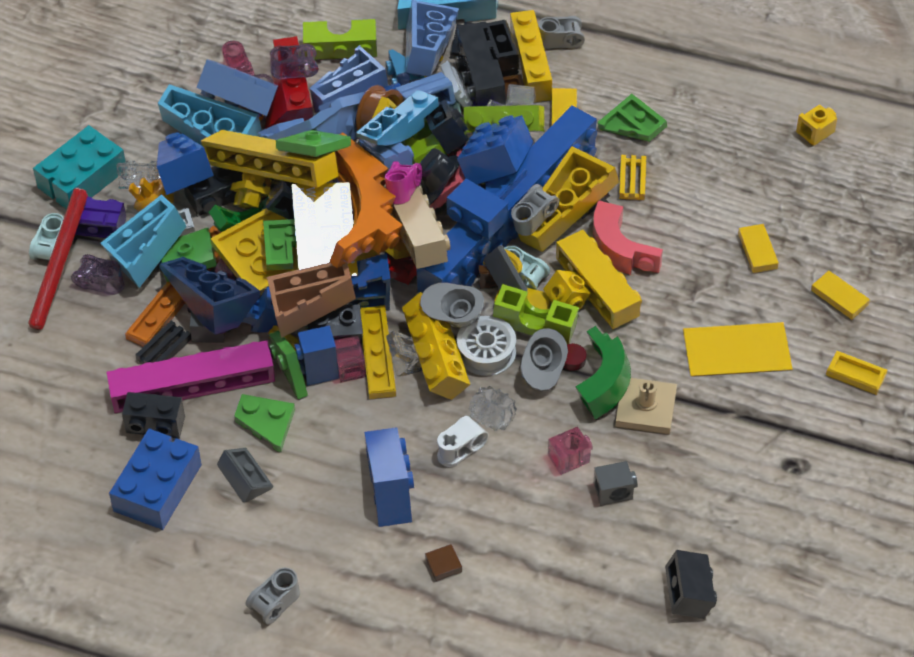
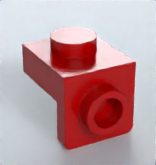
M387 253L390 278L409 285L413 277H417V268L412 258L394 259Z

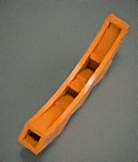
M352 139L351 146L335 151L339 175L336 178L340 183L350 182L351 204L354 212V226L347 235L336 242L329 261L336 268L345 263H351L358 255L363 252L368 253L371 249L378 254L388 248L393 249L400 240L399 234L403 226L391 216L393 212L392 205L396 196L384 187L385 174L389 168Z

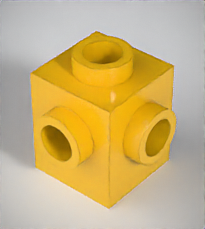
M556 270L543 288L552 302L553 300L579 307V310L584 306V302L591 294L585 286L584 280L573 271Z

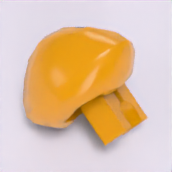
M142 178L139 184L141 188L137 187L134 183H131L128 191L136 199L134 209L138 212L161 194L174 205V194L166 195L161 179L153 180L149 183L145 178Z

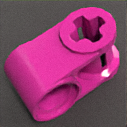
M396 161L392 163L391 168L385 174L386 189L396 196L393 204H403L411 199L412 194L421 183L422 166L420 163H415L414 165H401Z

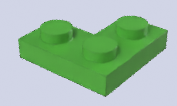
M295 220L263 221L266 270L293 269L292 247H297Z

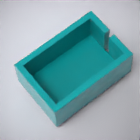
M90 125L33 167L37 188L50 198H55L56 202L66 210L75 188L86 190L88 197L92 198L127 171L124 150Z

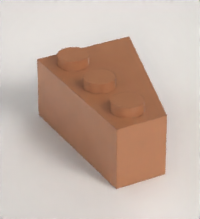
M328 262L267 277L281 338L356 299L347 263L336 268Z

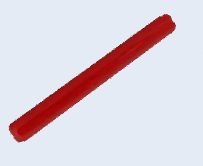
M75 188L70 198L28 324L33 329L41 330L44 327L88 197L84 189Z

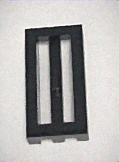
M171 320L135 354L136 360L142 364L153 363L152 361L160 353L162 355L155 362L173 358L192 339L191 332L188 330L185 332L183 327L180 325L177 327L175 322ZM179 336L180 338L169 347V345Z

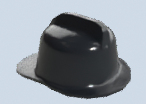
M436 148L431 149L420 162L422 166L420 184L422 185L423 195L426 194L428 197L429 205L439 197L449 179L460 165L457 155L448 157Z

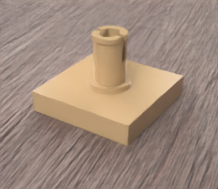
M631 378L628 389L618 404L615 427L670 435L677 384Z

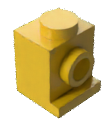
M819 104L806 114L801 113L798 116L796 132L815 146L835 132L837 124L835 111L830 107L825 109Z

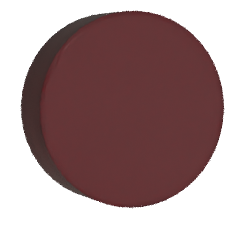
M567 344L568 354L563 367L571 371L581 369L586 364V350L579 344Z

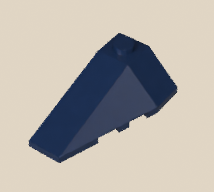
M185 257L160 264L161 271L200 323L213 334H223L230 329L239 327L260 297V290L248 281L241 278L234 281L227 278V273L223 271L217 273L207 270L206 265Z

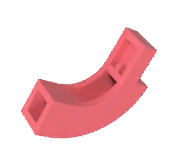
M598 200L594 212L593 238L601 252L609 256L614 268L631 275L633 267L643 271L659 273L662 265L663 249L639 244L627 239L620 231L623 219V206Z

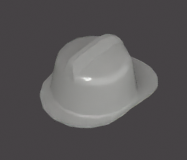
M437 283L431 285L423 292L420 305L423 312L430 318L446 321L452 326L461 328L471 325L475 320H479L480 313L484 307V297L474 287L451 283Z
M549 328L540 329L532 335L525 347L520 366L521 373L526 383L534 389L540 391L548 390L555 386L567 358L568 349L564 337L559 332Z

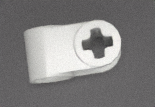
M469 416L460 418L437 438V445L440 448L437 453L439 463L446 467L458 465L466 457L484 446L489 436L488 432Z

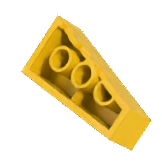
M572 146L543 187V191L550 196L554 195L559 198L557 209L533 234L528 236L518 234L520 241L543 252L592 208L598 200L603 198L619 183L616 168Z

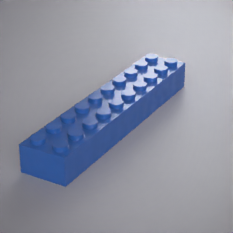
M571 105L533 144L521 163L520 167L527 169V176L504 199L508 203V221L489 240L480 234H475L470 228L457 222L447 233L451 248L447 251L448 262L417 269L418 293H423L428 287L437 283H451L471 287L475 278L479 275V265H483V259L501 245L505 248L512 239H516L519 236L514 227L511 211L527 194L528 190L535 184H539L543 188L572 146L593 157L595 156L597 150L595 143L598 133L596 130L597 118Z

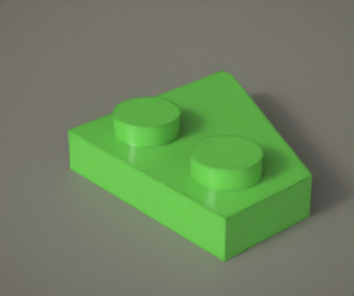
M630 94L597 122L598 128L602 131L648 142L667 127V121L633 94Z
M279 330L270 333L271 344L269 345L272 359L277 360L297 399L308 396L296 351L285 337L281 338Z
M242 394L234 415L235 422L244 429H249L260 440L264 438L273 445L274 450L281 452L295 412V404Z

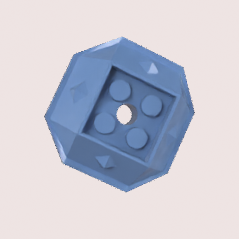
M364 92L332 100L318 106L320 112L309 120L304 121L303 118L279 123L257 132L258 136L277 140L305 131L315 130L333 134L345 133L347 136H351L353 141L359 139L356 137V115Z

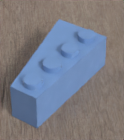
M417 0L411 1L406 23V73H411L417 77L432 75L453 35L459 8Z

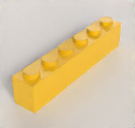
M221 130L201 140V145L205 149L211 166L317 188L339 176L335 151L317 157L279 151L276 149V140Z

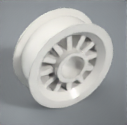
M480 316L479 320H475L471 325L461 327L457 334V345L464 367L471 373L481 376L496 375L507 370L515 360L516 334L511 325L503 319L493 316Z

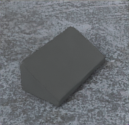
M498 246L483 259L499 289L504 284L520 290H528L503 246Z
M246 447L223 451L217 465L242 502L251 501L273 488L272 483Z

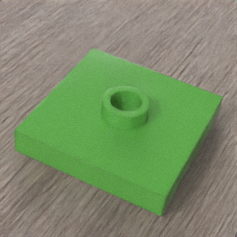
M315 130L305 131L276 140V149L279 151L314 157L351 146V136Z
M207 227L178 237L162 258V263L185 257L206 265L207 269L217 266L214 248L210 242L212 235L209 228Z

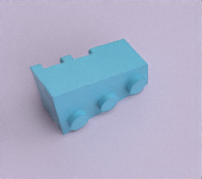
M161 194L103 240L101 245L113 263L140 288L187 226L175 206Z

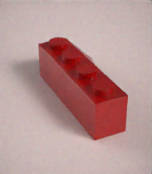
M297 36L273 40L275 58L271 83L278 85L266 117L265 129L279 123L300 118L306 121L313 117L312 104Z

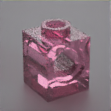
M358 336L345 337L334 341L340 383L366 377L365 359Z
M578 426L548 439V456L560 475L590 463L591 450H593L592 442L587 435L582 434Z

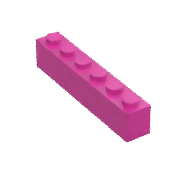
M267 340L235 347H225L210 352H199L179 358L173 357L169 360L144 363L138 366L118 368L106 372L114 413L123 412L128 392L182 397V400L275 382L274 367Z

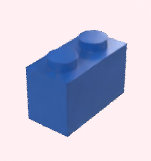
M466 178L447 197V215L452 220L470 228L475 234H480L489 240L508 221V203Z
M330 326L298 332L299 344L294 346L307 386L339 379L336 345Z

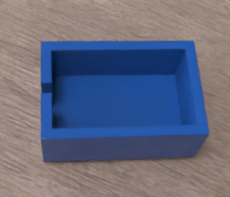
M509 115L498 121L499 124L490 125L487 122L475 128V132L469 138L468 143L463 147L461 154L457 158L465 178L475 184H480L517 172L534 143L522 115L517 117Z
M148 429L109 492L113 512L164 530L202 466L199 447L177 438L172 442L171 436Z

